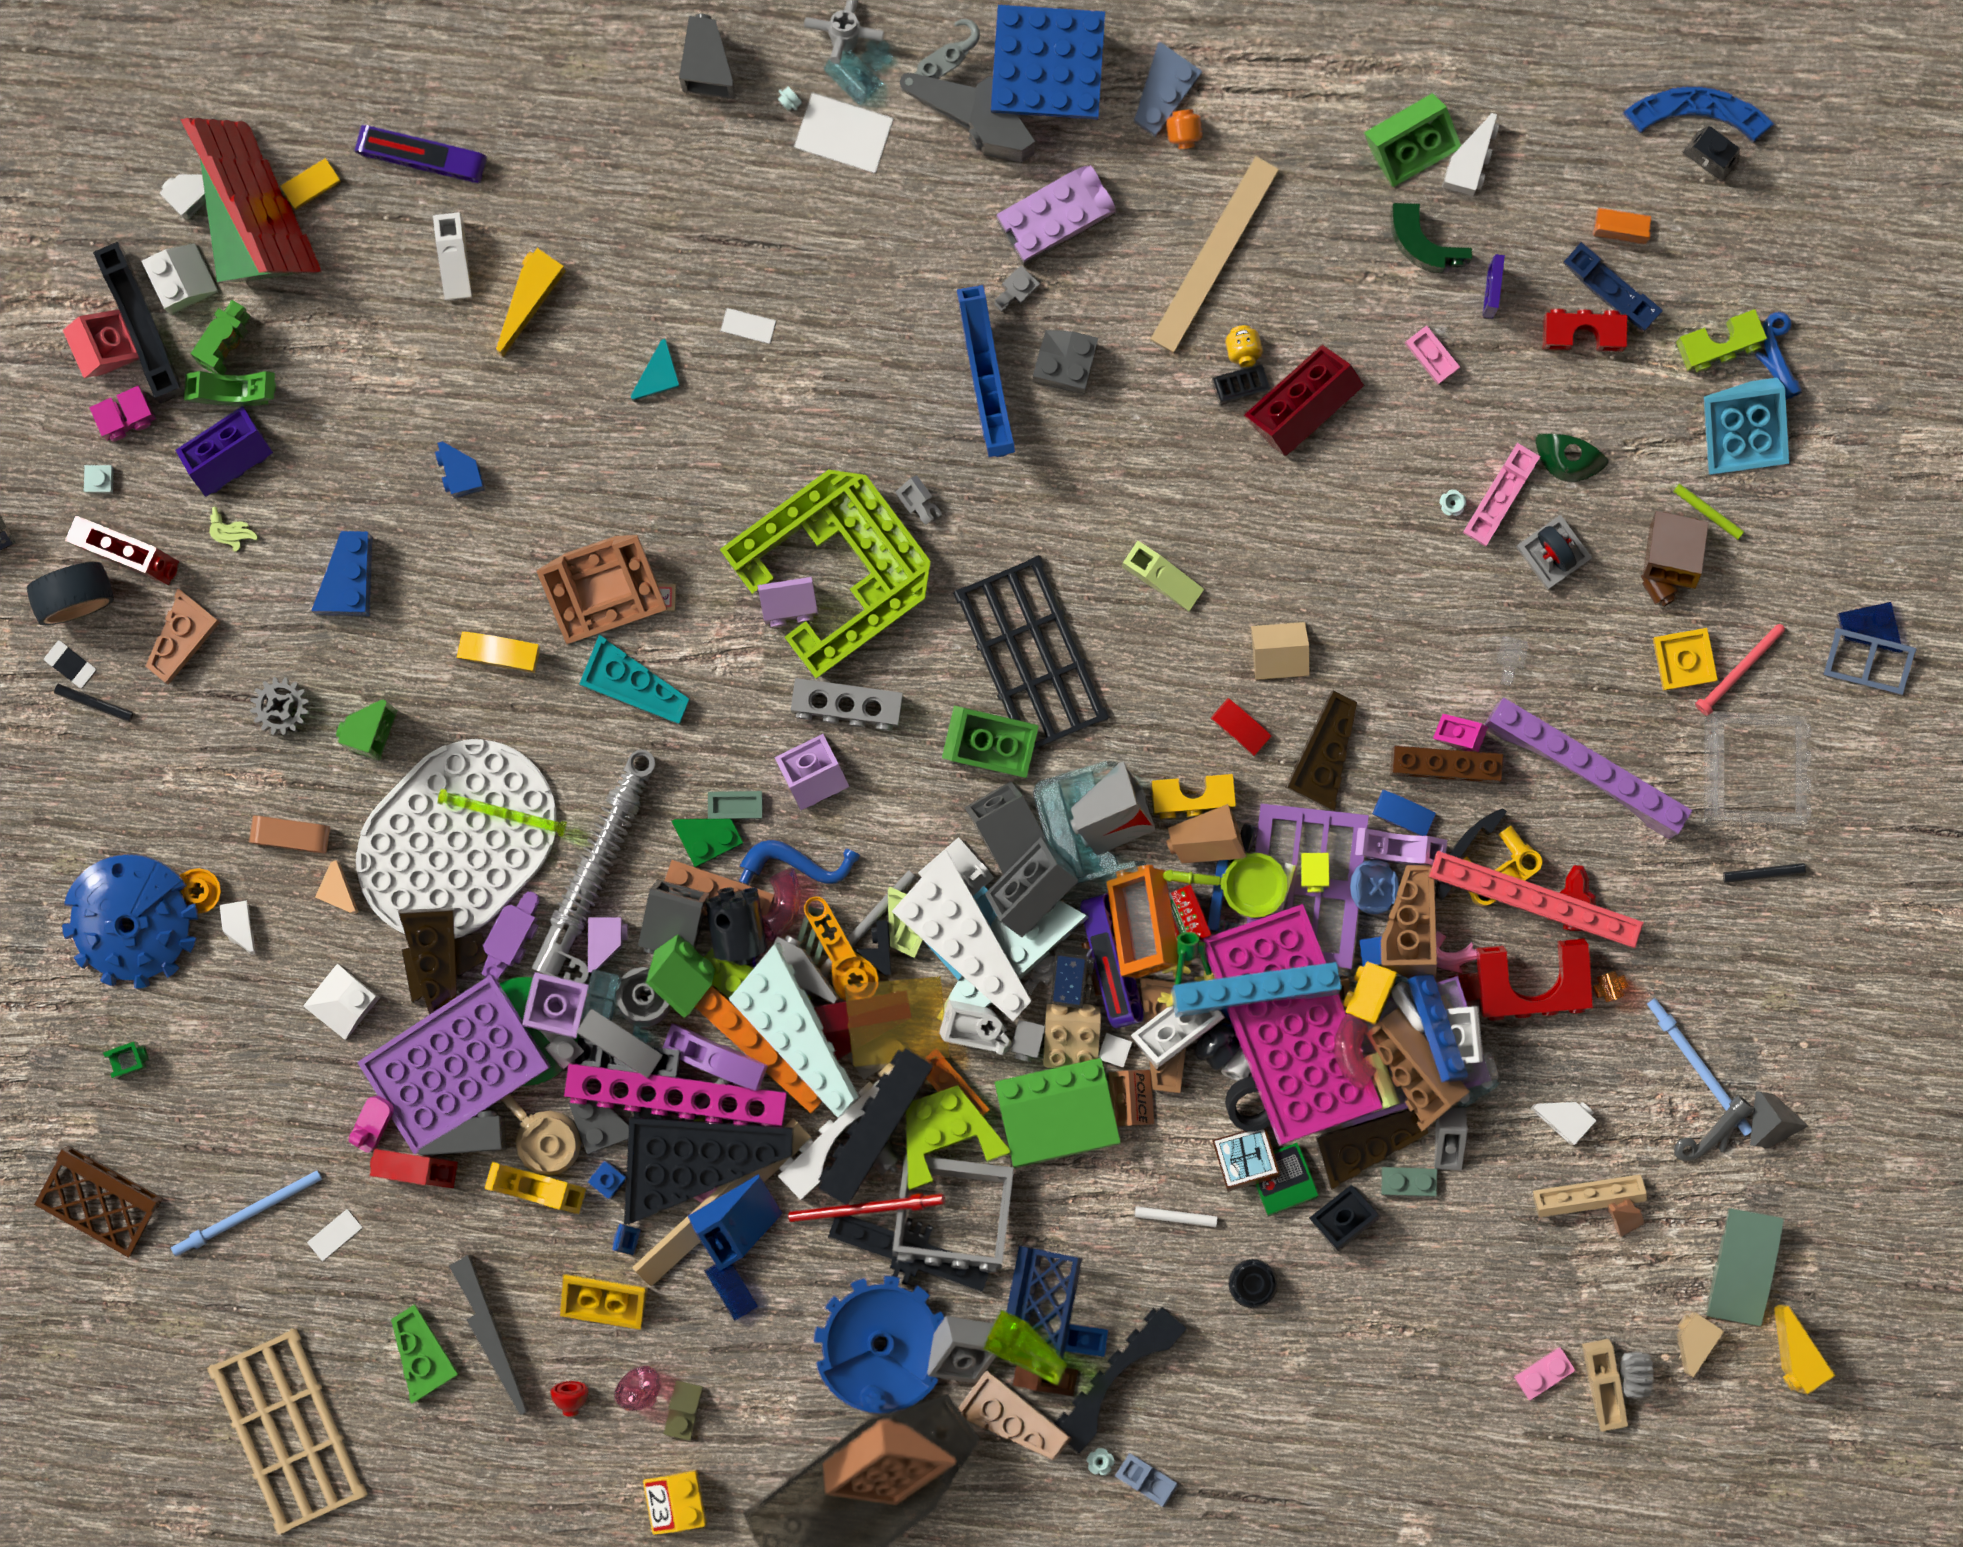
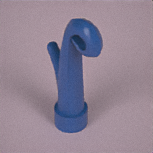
M1775 312L1769 315L1763 324V330L1767 337L1764 341V346L1768 357L1760 352H1756L1755 356L1766 366L1774 378L1778 377L1784 385L1787 400L1802 393L1798 380H1795L1775 338V336L1786 334L1791 329V319L1785 313ZM1782 321L1784 326L1777 329L1773 327V323Z

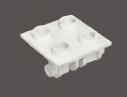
M959 837L918 872L923 877L943 853L948 851L972 896L994 879L986 866L977 859Z

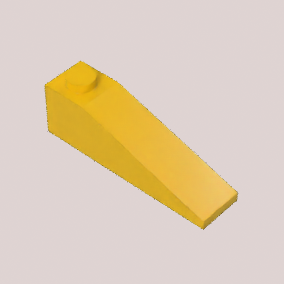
M536 248L534 253L530 251L522 261L523 268L521 269L496 347L498 354L504 357L566 272L563 265L539 248Z

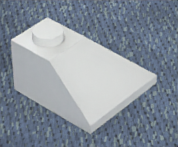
M337 964L304 1004V1007L346 1040L380 997Z

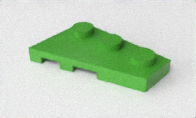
M416 1304L391 1319L404 1369V1377L408 1386L410 1403L413 1404L459 1373Z

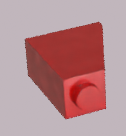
M374 1149L370 1160V1176L454 1189L458 1162Z

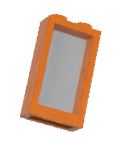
M1154 865L1140 866L1138 871L1133 873H1118L1116 875L1117 878L1106 881L1120 974L1124 977L1140 978L1178 966L1179 955L1177 954V941L1168 884L1163 878L1165 870L1156 869Z

